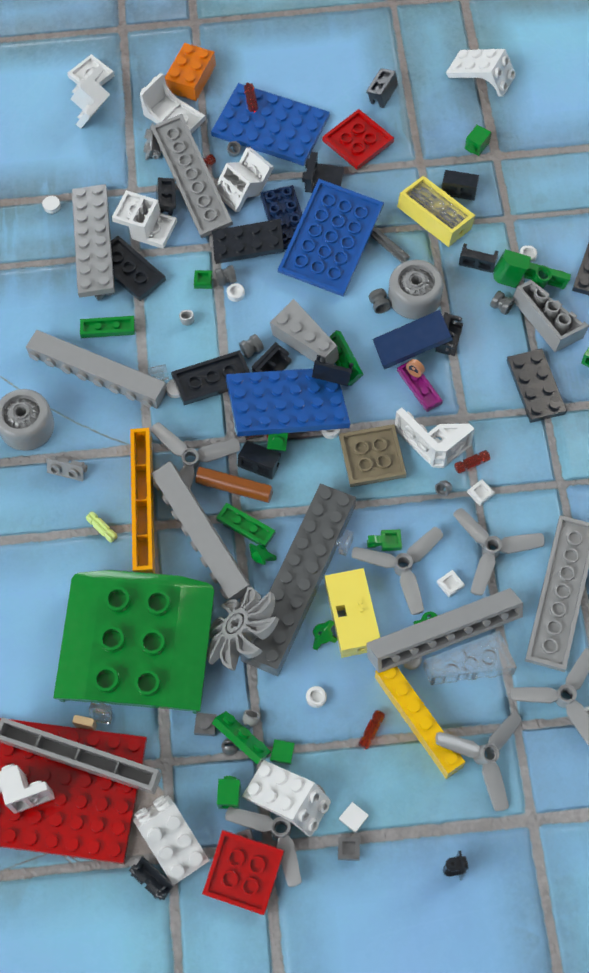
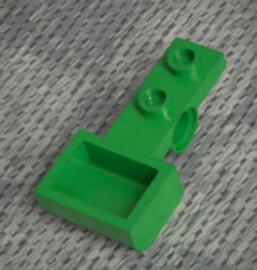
M506 249L496 264L493 278L497 283L517 288L521 280L527 278L534 281L542 289L546 285L564 289L571 277V274L531 263L530 256Z

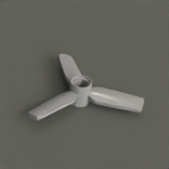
M156 423L151 427V432L172 453L182 457L184 466L179 473L190 489L195 475L194 469L198 467L200 462L207 463L240 451V444L236 438L203 446L198 451L193 448L187 449L186 444L161 423ZM188 456L196 457L193 462L186 461Z
M457 509L453 514L471 537L483 545V556L479 560L470 591L474 595H483L495 566V559L499 556L500 552L511 554L544 546V536L542 533L510 536L500 540L497 536H489L488 532L464 509ZM489 545H493V546H495L497 549H496V550H490V549L488 548V546H489Z
M433 527L408 548L407 553H400L396 558L391 554L359 547L353 548L351 557L380 567L394 568L395 573L400 576V584L410 613L418 615L424 611L416 576L411 571L412 564L420 562L443 538V533L439 528ZM404 562L407 563L408 566L401 567L399 566V563Z
M589 648L584 649L566 677V684L562 685L558 691L550 687L510 689V698L513 701L556 702L558 706L566 708L567 716L588 746L589 716L583 705L577 702L575 698L577 690L581 688L589 673ZM561 693H568L571 699H564L561 696Z
M512 712L490 736L488 743L479 746L474 741L443 732H438L435 737L437 745L473 758L477 764L483 765L482 775L495 811H503L509 808L502 775L496 761L499 758V750L522 721L517 712Z
M316 784L325 793L323 788ZM229 807L225 815L227 821L260 832L272 831L273 836L278 840L277 848L285 850L281 865L288 886L295 887L301 884L294 842L289 837L291 827L295 825L283 817H277L272 820L267 815ZM279 824L287 826V830L284 833L276 832L275 828Z

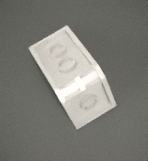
M403 408L396 411V431L433 468H444L472 444L474 428L470 424H439L427 433L426 428L422 424L419 425L409 411L406 412Z

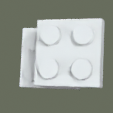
M100 64L96 69L92 67L72 91L74 95L71 97V100L82 109V112L77 117L79 121L76 123L80 129L110 95L96 82L104 71Z
M246 147L240 162L226 163L216 183V188L223 202L235 212H240L247 197L260 196V192H262L274 166L251 147Z
M126 190L112 216V221L128 226L131 239L164 249L177 223V218L160 213L158 200Z
M10 764L1 769L0 793L2 792L5 805L14 814L55 799L53 790L45 781H36L29 785L26 774L18 765Z

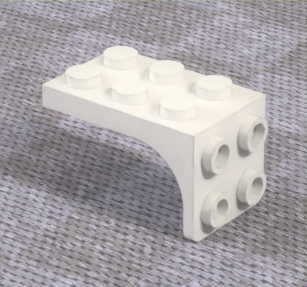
M505 49L460 50L446 72L448 78H482L494 86L499 97L504 96L515 78V70Z
M162 73L154 77L140 92L143 114L156 124L182 114L192 134L206 120L204 114L178 99L169 90L165 76Z
M263 760L242 795L245 800L288 820L309 837L317 830L322 817L328 811L331 803L329 797L315 782Z
M160 796L154 800L152 806L147 809L142 808L135 813L133 818L135 825L173 885L210 861L169 796Z

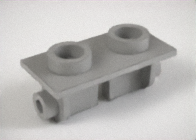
M150 126L149 129H146L144 137L147 139L143 150L146 153L145 160L149 156H152L154 159H158L161 156V149L156 144L158 142Z
M57 455L50 458L47 457V473L83 482V472H86L88 467L84 462L72 460L71 463H68L69 459L58 457Z

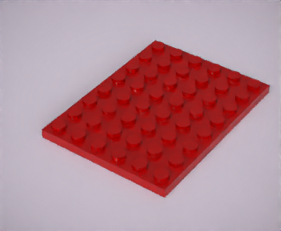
M12 720L143 765L147 737ZM0 742V771L4 766L10 764L18 765L26 774L29 785L36 781H45L53 790L55 796L53 800L14 814L5 805L1 792V848L117 864L125 863L138 789Z

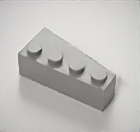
M530 280L516 288L513 296L515 304L554 352L584 337L589 325L586 322L582 323L576 318L577 315L572 311L569 313L562 307L563 304L558 300L551 299L549 293L534 281Z
M295 299L270 322L273 336L315 362L317 355H321L320 362L334 364L339 359L337 345Z

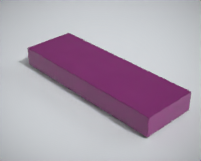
M407 363L397 367V372L426 412L443 403V400L424 374L420 377L412 376L406 368Z

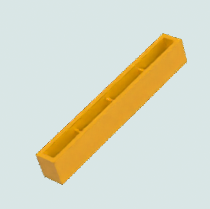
M149 428L130 429L133 572L155 574L153 476L151 475L153 473L152 436Z

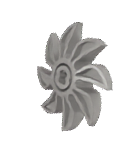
M247 587L242 604L235 599H230L221 605L223 609L228 611L229 615L226 619L219 617L211 624L209 639H213L210 642L207 653L208 662L211 665L220 658L225 667L235 671L240 653L247 658H254L263 652L255 646L254 640L257 637L261 640L267 638L279 621L277 617L270 618L275 607V596L271 591L261 599L260 594L255 589Z

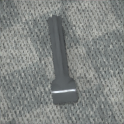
M376 226L371 233L373 239L401 263L409 260L410 257Z

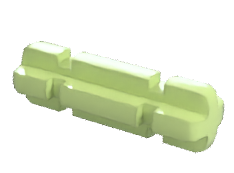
M90 512L86 516L87 521L102 536H105L109 542H113L117 538V534L101 518H98L97 514Z

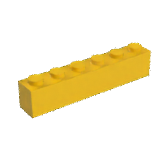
M396 666L381 673H378L376 670V681L444 777L447 779L464 767L465 760L459 753L436 744V734L438 732L444 733V731L399 668Z

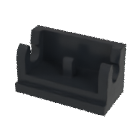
M383 68L379 70L366 91L371 104H374V99H376L379 107H385L398 86L396 71Z
M445 170L441 189L451 197L475 201L479 175Z
M158 177L156 200L159 202L160 213L167 211L169 216H172L173 210L176 209L175 179Z
M464 243L459 265L493 273L499 251H495L494 255L467 249V244Z
M445 312L443 318L453 340L436 347L435 352L455 356L463 323H461L462 318Z
M275 342L252 366V372L284 370L292 362L288 357L289 352Z
M317 355L312 378L344 386L349 385L353 363L349 364V368L320 362L321 355Z
M246 441L238 454V467L272 480L280 465L281 453Z

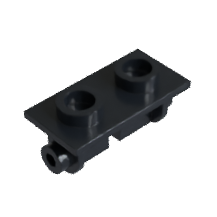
M461 850L458 851L456 857L447 859L443 867V873L447 877L459 875L460 880H462L466 874L468 862L466 856H462Z
M143 856L137 865L134 864L129 869L131 876L141 885L146 883L145 889L155 899L158 898L160 901L162 899L165 900L174 886Z

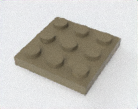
M394 424L339 434L350 487L406 478V470Z

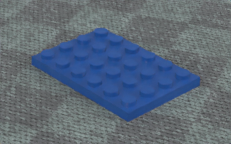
M238 83L215 123L211 136L228 142L236 141L241 146L251 147L253 150L304 166L306 159L309 157L330 117V112Z
M318 179L278 267V272L344 297L382 211L384 202Z
M313 368L226 374L237 437L350 428V420L341 385L312 378Z

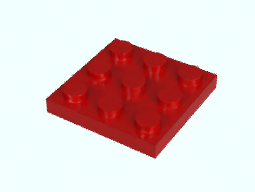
M358 109L322 136V141L356 170H359L394 142V137Z
M222 830L202 894L265 915L285 850Z

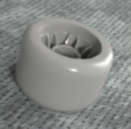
M409 260L401 263L393 270L389 279L388 298L395 312L408 319H419L435 312L440 306L443 294V278L434 265L423 260Z
M18 389L0 399V436L8 446L17 450L28 451L39 448L49 440L54 430V417L47 400L41 394L29 389Z

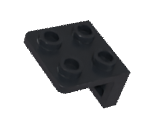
M311 151L310 158H307L305 163L307 171L303 172L302 182L305 183V192L312 193L318 179L341 187L344 168L319 164L318 152Z

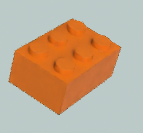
M184 43L165 76L169 90L174 95L197 101L216 66L215 52Z

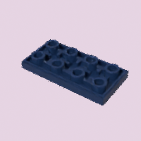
M293 185L260 192L267 220L281 219L284 249L288 248L302 217V211Z
M438 310L372 340L385 370L453 339L441 311Z

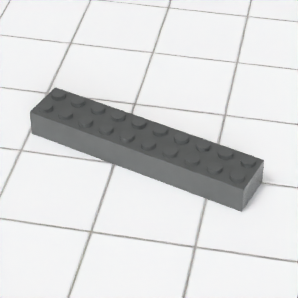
M320 483L270 589L275 596V607L270 618H279L278 624L267 638L261 640L257 637L254 640L255 646L263 652L254 658H247L240 653L241 662L279 676L356 507L355 496Z

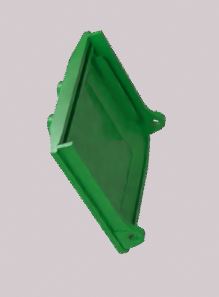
M117 570L76 573L71 579L53 698L58 699L60 702L70 700L192 711L194 714L201 712L211 618L214 606L215 591L213 586L206 582L178 575Z

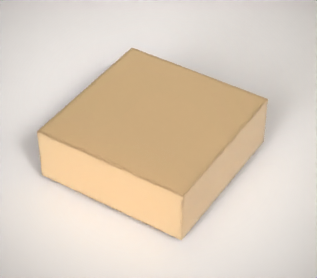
M74 715L72 723L76 728L96 730L97 724L94 719L80 715Z

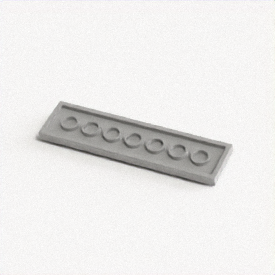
M177 115L151 126L200 237H206L212 234V231L232 226L233 222L183 115Z
M106 184L72 189L79 298L114 293Z
M559 516L525 662L562 672L566 671L589 569L588 522Z

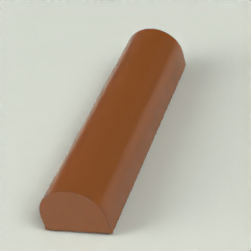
M199 467L196 474V484L266 503L270 502L273 495L271 485L204 467Z

